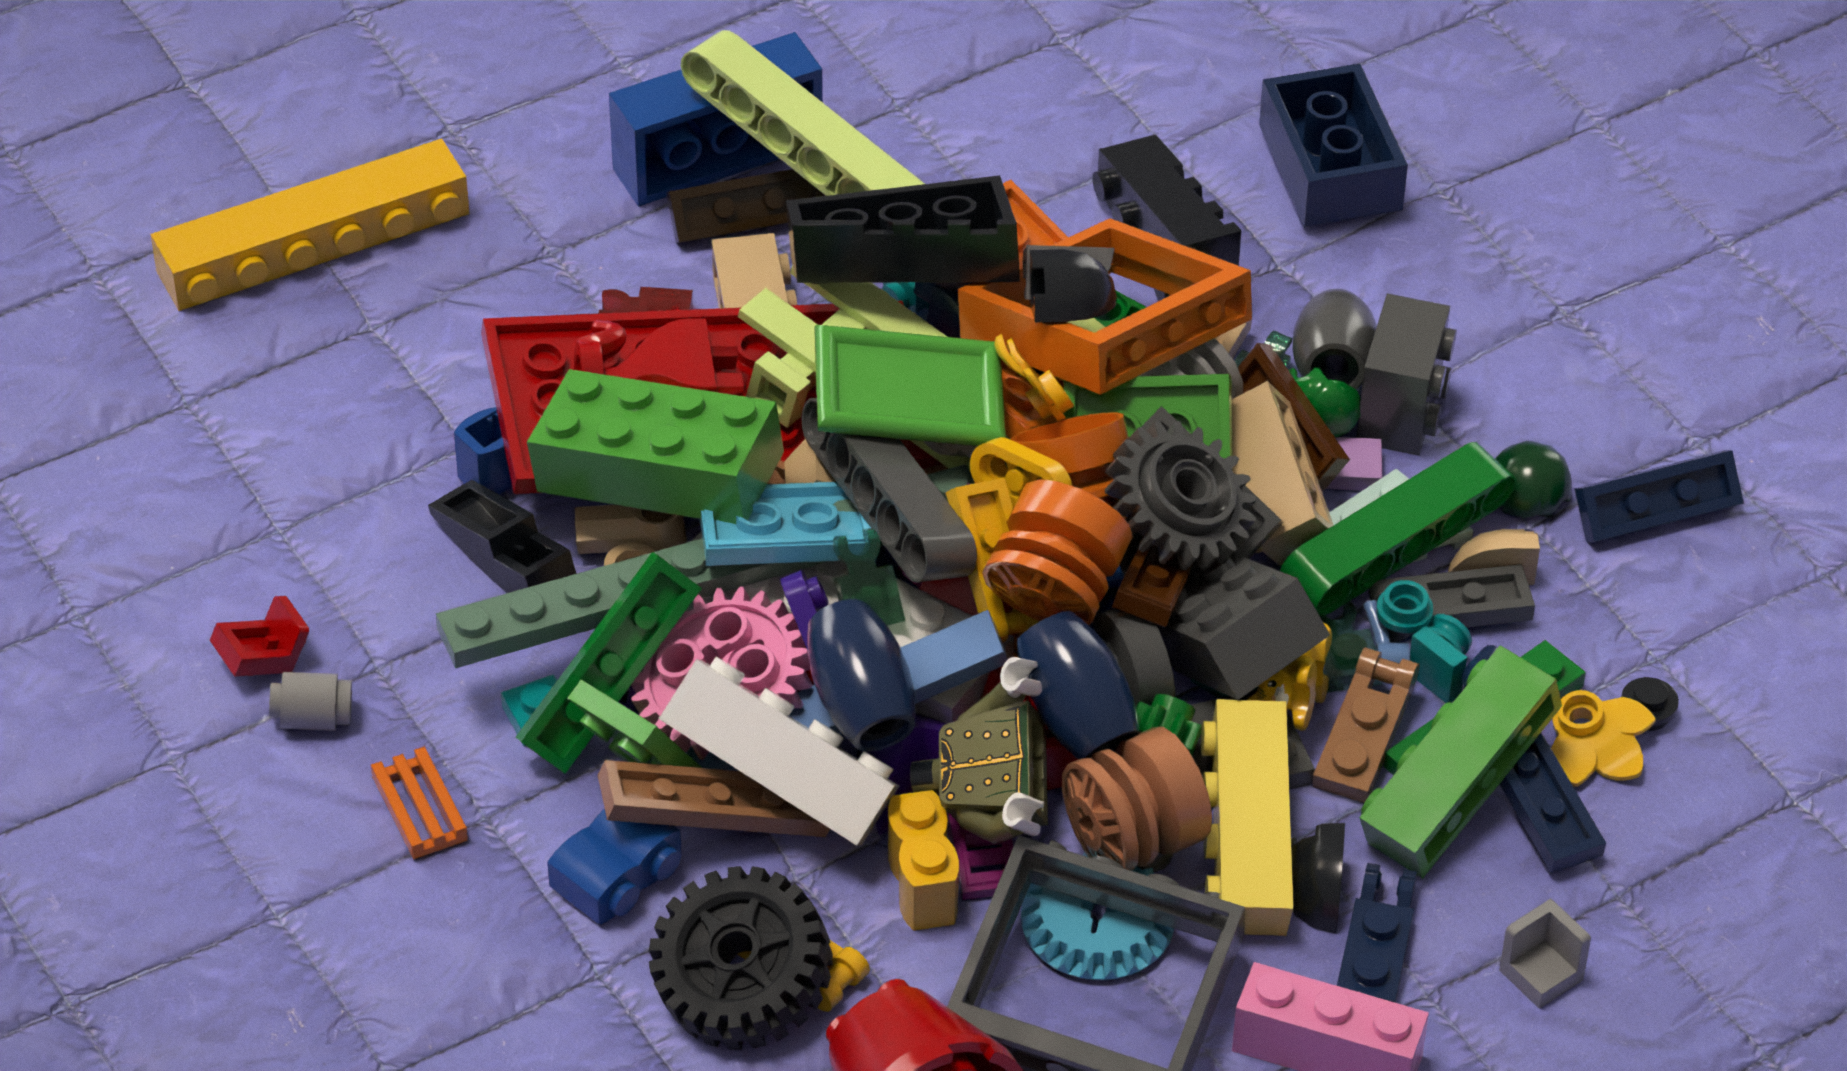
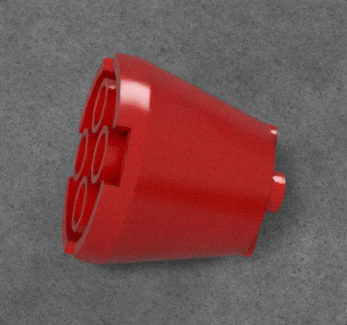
M893 979L884 983L877 992L859 1001L845 1015L835 1018L826 1030V1038L830 1043L829 1059L832 1071H1023L1013 1055L1003 1045L927 992L910 987L906 981L901 979Z

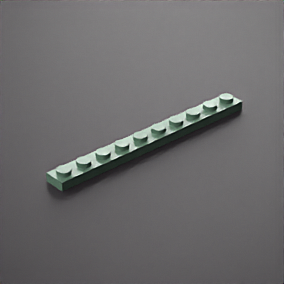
M966 464L927 475L946 500L947 491L955 487L965 486L967 483H975ZM850 499L840 500L833 504L838 511L859 512ZM876 535L877 548L883 547V543ZM702 538L654 552L700 586L702 589L698 594L702 598L714 595L717 588H722L723 592L828 562L706 566ZM651 553L436 613L437 630L455 669L596 629Z

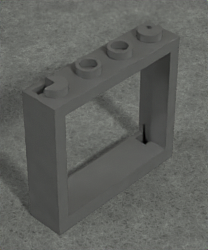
M1018 835L947 1007L1003 1045L1013 1055L1023 1071H1192L1244 936L1245 907L1220 899V893L1206 892L1203 894L1181 887L1173 879L1161 874H1149L1146 876L1124 869L1118 862L1104 856L1089 858L1067 851L1064 846L1053 840L1048 845ZM1031 883L1217 942L1168 1069L979 1008Z

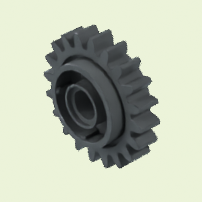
M1155 421L1147 431L1139 427L1113 453L1115 460L1108 466L1105 472L1114 479L1105 488V494L1120 499L1113 508L1122 517L1126 516L1129 519L1128 524L1130 525L1132 535L1139 533L1142 536L1139 550L1143 553L1150 549L1152 545L1156 546L1159 550V563L1163 565L1174 554L1177 557L1181 570L1185 571L1195 560L1202 570H1207L1215 560L1221 564L1224 563L1248 539L1249 534L1247 530L1256 521V517L1247 511L1257 501L1256 497L1241 491L1251 480L1250 476L1234 474L1232 468L1237 464L1239 458L1237 456L1222 458L1219 455L1222 448V441L1220 439L1213 441L1209 446L1203 443V431L1200 427H1197L1189 437L1185 435L1180 421H1175L1167 431L1160 421Z

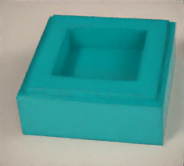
M1427 626L1413 634L1410 661L1420 664L1417 681L1445 703L1454 701L1462 692V673L1466 667L1467 656Z

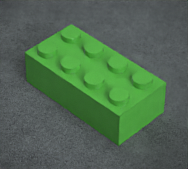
M572 369L568 370L527 441L537 492L701 519V511L705 509L713 511L714 520L736 524V516L743 517L748 521L753 512V504L761 497L784 453L775 401Z

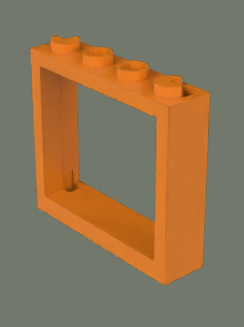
M1111 218L1051 246L1115 248L1111 267L1108 271L1109 274L1120 275L1171 296L1093 333L1068 322L1034 321L1030 302L1024 298L1026 278H1023V259L1019 260L1020 282H972L958 289L961 338L995 341V338L1002 334L1007 348V340L1012 337L1019 352L1031 367L1043 372L1050 370L1055 377L1100 395L1252 320L1251 270Z

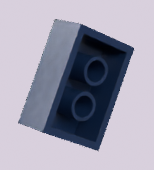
M1360 63L1263 79L1259 126L1304 227L1403 210L1408 164Z

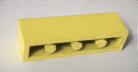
M1217 699L1213 720L1203 721L1201 731L1202 756H1212V772H1204L1203 780L1209 794L1210 805L1213 807V824L1211 832L1203 841L1204 859H1214V876H1206L1205 893H1220V899L1245 907L1244 935L1287 936L1293 912L1286 701Z

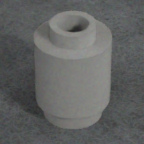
M283 672L282 683H271L269 717H280V729L336 731V725L350 726L352 680L338 679V674Z

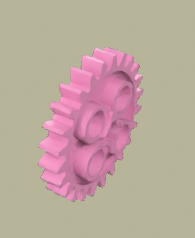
M739 587L732 600H728L722 588H717L714 593L713 602L707 604L698 594L693 600L694 609L684 612L631 684L636 693L631 697V700L638 710L639 716L656 725L684 752H687L692 746L699 759L704 760L709 751L659 720V717L696 659L711 665L715 657H718L745 674L740 683L742 686L758 696L767 688L794 705V708H802L804 705L796 690H805L812 687V682L805 672L810 670L808 651L792 613L789 614L782 600L779 599L771 604L765 591H759L751 600L745 588Z

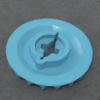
M1136 866L1133 872L1146 876L1154 874L1152 868L1142 870ZM1033 883L1030 884L1022 903V929L1032 950L1048 965L1078 978L1109 980L1137 973L1150 966L1164 953L1174 932V928L1106 907V912L1102 919H1099L1097 932L1092 933L1093 918H1091V912L1094 909V905L1098 904Z

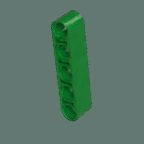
M1470 442L1299 546L1287 557L1280 572L1298 578L1318 615H1327L1370 589L1375 582L1388 578L1494 512L1510 497L1515 489L1517 479L1477 442Z

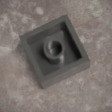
M1386 294L1364 367L1360 402L1361 416L1358 420L1357 438L1381 439L1382 448L1420 456L1425 435L1435 436L1441 413V404H1436L1435 400L1436 398L1446 399L1452 372L1451 367L1443 366V360L1451 361L1457 334L1456 329L1448 328L1449 305Z

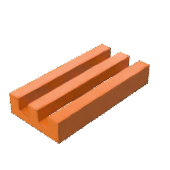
M425 746L414 750V758L406 760L404 754L392 757L393 765L384 767L382 761L371 764L372 778L413 860L468 841L467 827ZM414 774H421L450 832L443 833ZM401 779L430 836L429 839L421 840L392 782Z

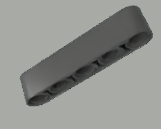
M817 398L807 400L801 417L802 429L807 443L907 577L913 582H925L968 577L971 575L977 560V550L973 535L900 439L819 432Z

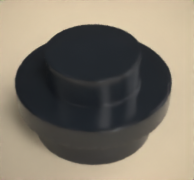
M1643 677L1632 680L1624 687L1621 697L1631 698L1640 702L1654 715L1656 721L1647 731L1663 728L1673 719L1678 709L1679 699L1676 691L1668 683L1657 678Z

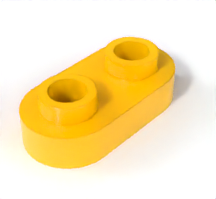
M999 437L979 445L974 449L970 458V471L975 483L1005 477L1013 508L1026 483L1036 480H1049L1072 486L1069 474L1059 462L1008 438Z

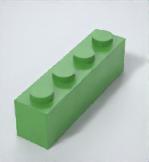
M1499 645L1488 660L1483 659L1479 661L1470 672L1466 687L1453 703L1447 702L1439 709L1433 719L1431 730L1418 746H1410L1403 753L1398 762L1396 773L1383 789H1375L1366 799L1359 819L1367 843L1408 870L1416 871L1417 875L1423 879L1562 707L1556 678Z

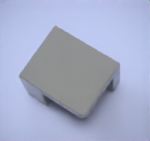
M1549 899L1506 928L1499 971L1540 1009L1584 980L1591 937L1552 899Z

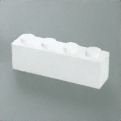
M715 657L711 665H709L705 661L696 659L659 717V720L856 846L862 845L899 785L888 779L893 769L866 751H863L859 759L839 748L844 737L814 719L808 728L789 716L795 706L769 689L765 688L760 696L740 684L745 674L724 660Z

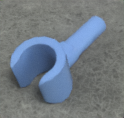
M1370 600L1365 602L1363 606L1374 634L1375 650L1382 652V658L1396 663H1400L1402 659L1410 661L1408 642H1390L1389 632L1376 614L1377 601Z

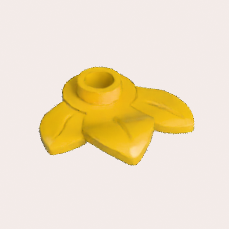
M1002 334L997 336L994 346L998 356L1009 368L1026 378L1033 386L1025 394L1043 420L1051 415H1054L1057 421L1066 419L1064 413L1075 405L1052 372L1048 370L1038 377L1019 352L1012 337L1007 340L1006 348Z
M1585 690L1572 691L1561 699L1562 707L1552 718L1553 728L1558 736L1551 750L1573 786L1578 787L1583 784L1594 771L1602 777L1616 781L1635 779L1642 774L1643 754L1635 736L1650 729L1656 721L1654 715L1644 705L1626 697L1602 701L1594 693ZM1580 718L1590 721L1584 724L1573 723V721Z

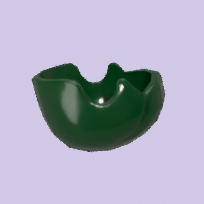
M1524 441L1507 447L1495 458L1517 479L1514 491L1504 504L1499 507L1505 514L1520 518L1534 517L1536 515L1551 518L1563 501H1571L1572 479L1567 462L1552 446L1534 441Z

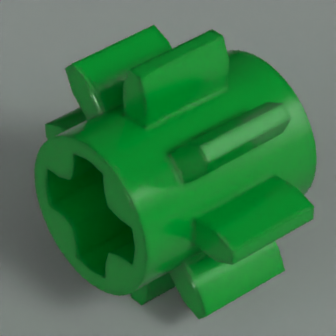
M1156 694L1151 706L1141 701L1138 702L1136 712L1140 733L1153 727H1164L1174 733L1189 750L1191 756L1193 755L1201 734L1202 725L1192 722L1196 712L1192 705L1166 694Z

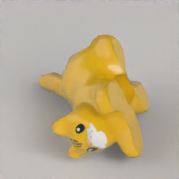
M1326 623L1324 625L1330 636L1257 686V691L1247 699L1286 701V710H1291L1293 726L1299 731H1304L1308 727L1314 702L1323 703L1327 695L1329 677L1323 673V668L1332 643V630Z

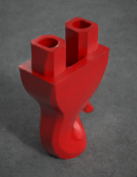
M680 319L659 327L621 364L612 368H604V362L623 348L627 338L625 329L619 324L596 320L591 324L592 333L578 339L575 344L574 370L743 396L744 394L742 373L714 372V369L736 368L738 357L736 333H708L706 319Z

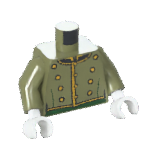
M1011 657L1004 663L1000 674L1001 682L992 691L962 713L957 721L941 727L939 731V758L913 761L910 765V782L913 792L933 790L936 794H939L941 805L958 821L962 829L996 845L1023 833L1037 836L1040 833L1041 826L1048 825L1046 725L1031 703L1024 701L1026 695L1033 697L1040 695L1042 683L1029 679L1031 671L1037 668L1038 663L1018 657Z

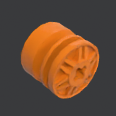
M1109 412L1072 417L1025 430L1010 438L1012 441L1059 462L1069 474L1072 486L1102 499L1111 507H1114L1120 501L1118 498L1105 494V488L1114 480L1105 472L1109 464L1115 460L1113 453L1129 438L1124 414Z
M1036 480L1026 483L1007 520L1009 532L1001 534L994 547L995 552L991 554L982 574L985 583L998 598L1015 610L1035 620L1042 621L1054 614L1072 611L1090 625L1100 607L1098 602H1101L1109 588L1106 577L1113 576L1133 537L1130 525L1113 507L1078 487L1049 480Z

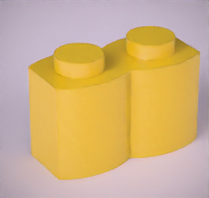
M933 790L893 795L888 806V862L893 875L899 881V908L902 917L913 931L954 925L958 915L959 859L953 844L947 838V811L941 805L939 796Z

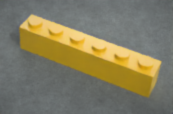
M443 139L432 141L152 233L150 235L156 272L178 311L469 215L467 178Z

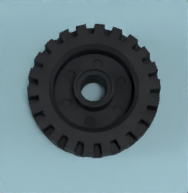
M741 866L728 867V878L722 879L717 871L705 874L704 877L707 885L699 889L696 883L692 881L685 886L683 890L687 898L681 902L676 897H673L666 905L670 917L667 919L659 916L654 926L658 938H650L649 952L653 959L649 961V968L655 982L654 985L665 1007L678 1024H681L685 1031L694 1038L700 1036L708 1045L718 1047L720 1041H722L730 1050H742L743 1041H748L754 1049L766 1046L765 1036L771 1033L779 1041L789 1035L785 1028L788 1023L792 1021L799 1028L808 1020L805 1008L810 1006L817 1009L823 999L819 988H828L831 975L827 966L833 965V953L829 946L831 942L824 923L804 891L795 883L791 885L785 876L774 872L772 877H770L765 868L752 866L750 874L747 875ZM744 951H752L745 961L738 964H730L737 954Z

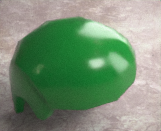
M1291 368L1289 370L1334 437H1342L1354 428L1361 416V398L1355 388L1342 381L1328 380L1320 368H1314L1309 374L1300 378L1297 376L1296 369Z

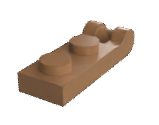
M1366 647L1363 648L1354 677L1314 771L1313 787L1365 803L1373 791L1384 764L1385 752L1390 749L1415 687L1420 668L1419 663L1406 659L1396 663L1383 659L1382 652ZM1378 680L1393 685L1390 693L1386 694L1371 689L1374 681Z

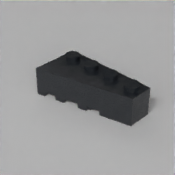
M1156 134L1099 149L1098 171L1094 172L1092 176L1093 187L1099 201H1106L1114 220L1239 266L1241 229L1234 222L1223 224L1220 219L1224 218L1223 209L1215 200L1206 203L1203 201L1201 184L1194 177L1184 179L1182 163ZM1154 289L1158 301L1171 296Z
M1000 175L786 200L791 260L797 283L1020 282L1017 223Z

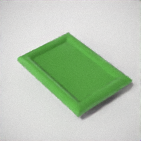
M815 325L817 423L819 432L979 446L999 437L1006 438L1001 358L995 350V341Z

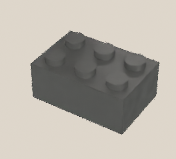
M1234 553L1222 564L1215 560L1207 570L1200 569L1201 575L1185 585L1167 626L1164 627L1156 624L1174 671L1236 700L1242 698L1330 636L1298 578Z

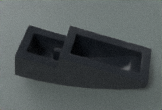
M473 480L466 482L428 505L430 514L454 543L478 568L507 593L577 574L570 550L539 533L533 513Z

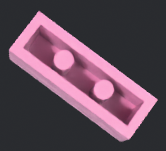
M1254 962L1236 1006L1232 1051L1298 1071H1417L1423 1056L1429 1012Z

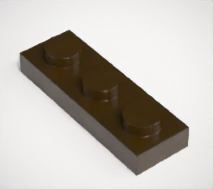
M793 169L666 192L676 243L788 223L786 200L826 196Z

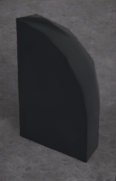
M1065 249L1030 250L1029 302L1035 322L1087 320L1104 315L1115 307L1117 297L1114 282L1102 263L1084 252Z
M1345 823L1317 825L1315 835L1301 839L1299 842H1297L1296 838H1291L1293 913L1310 926L1333 933L1337 931Z

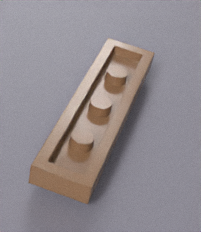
M604 760L597 775L606 817L609 821L826 837L830 830L827 826L741 771Z

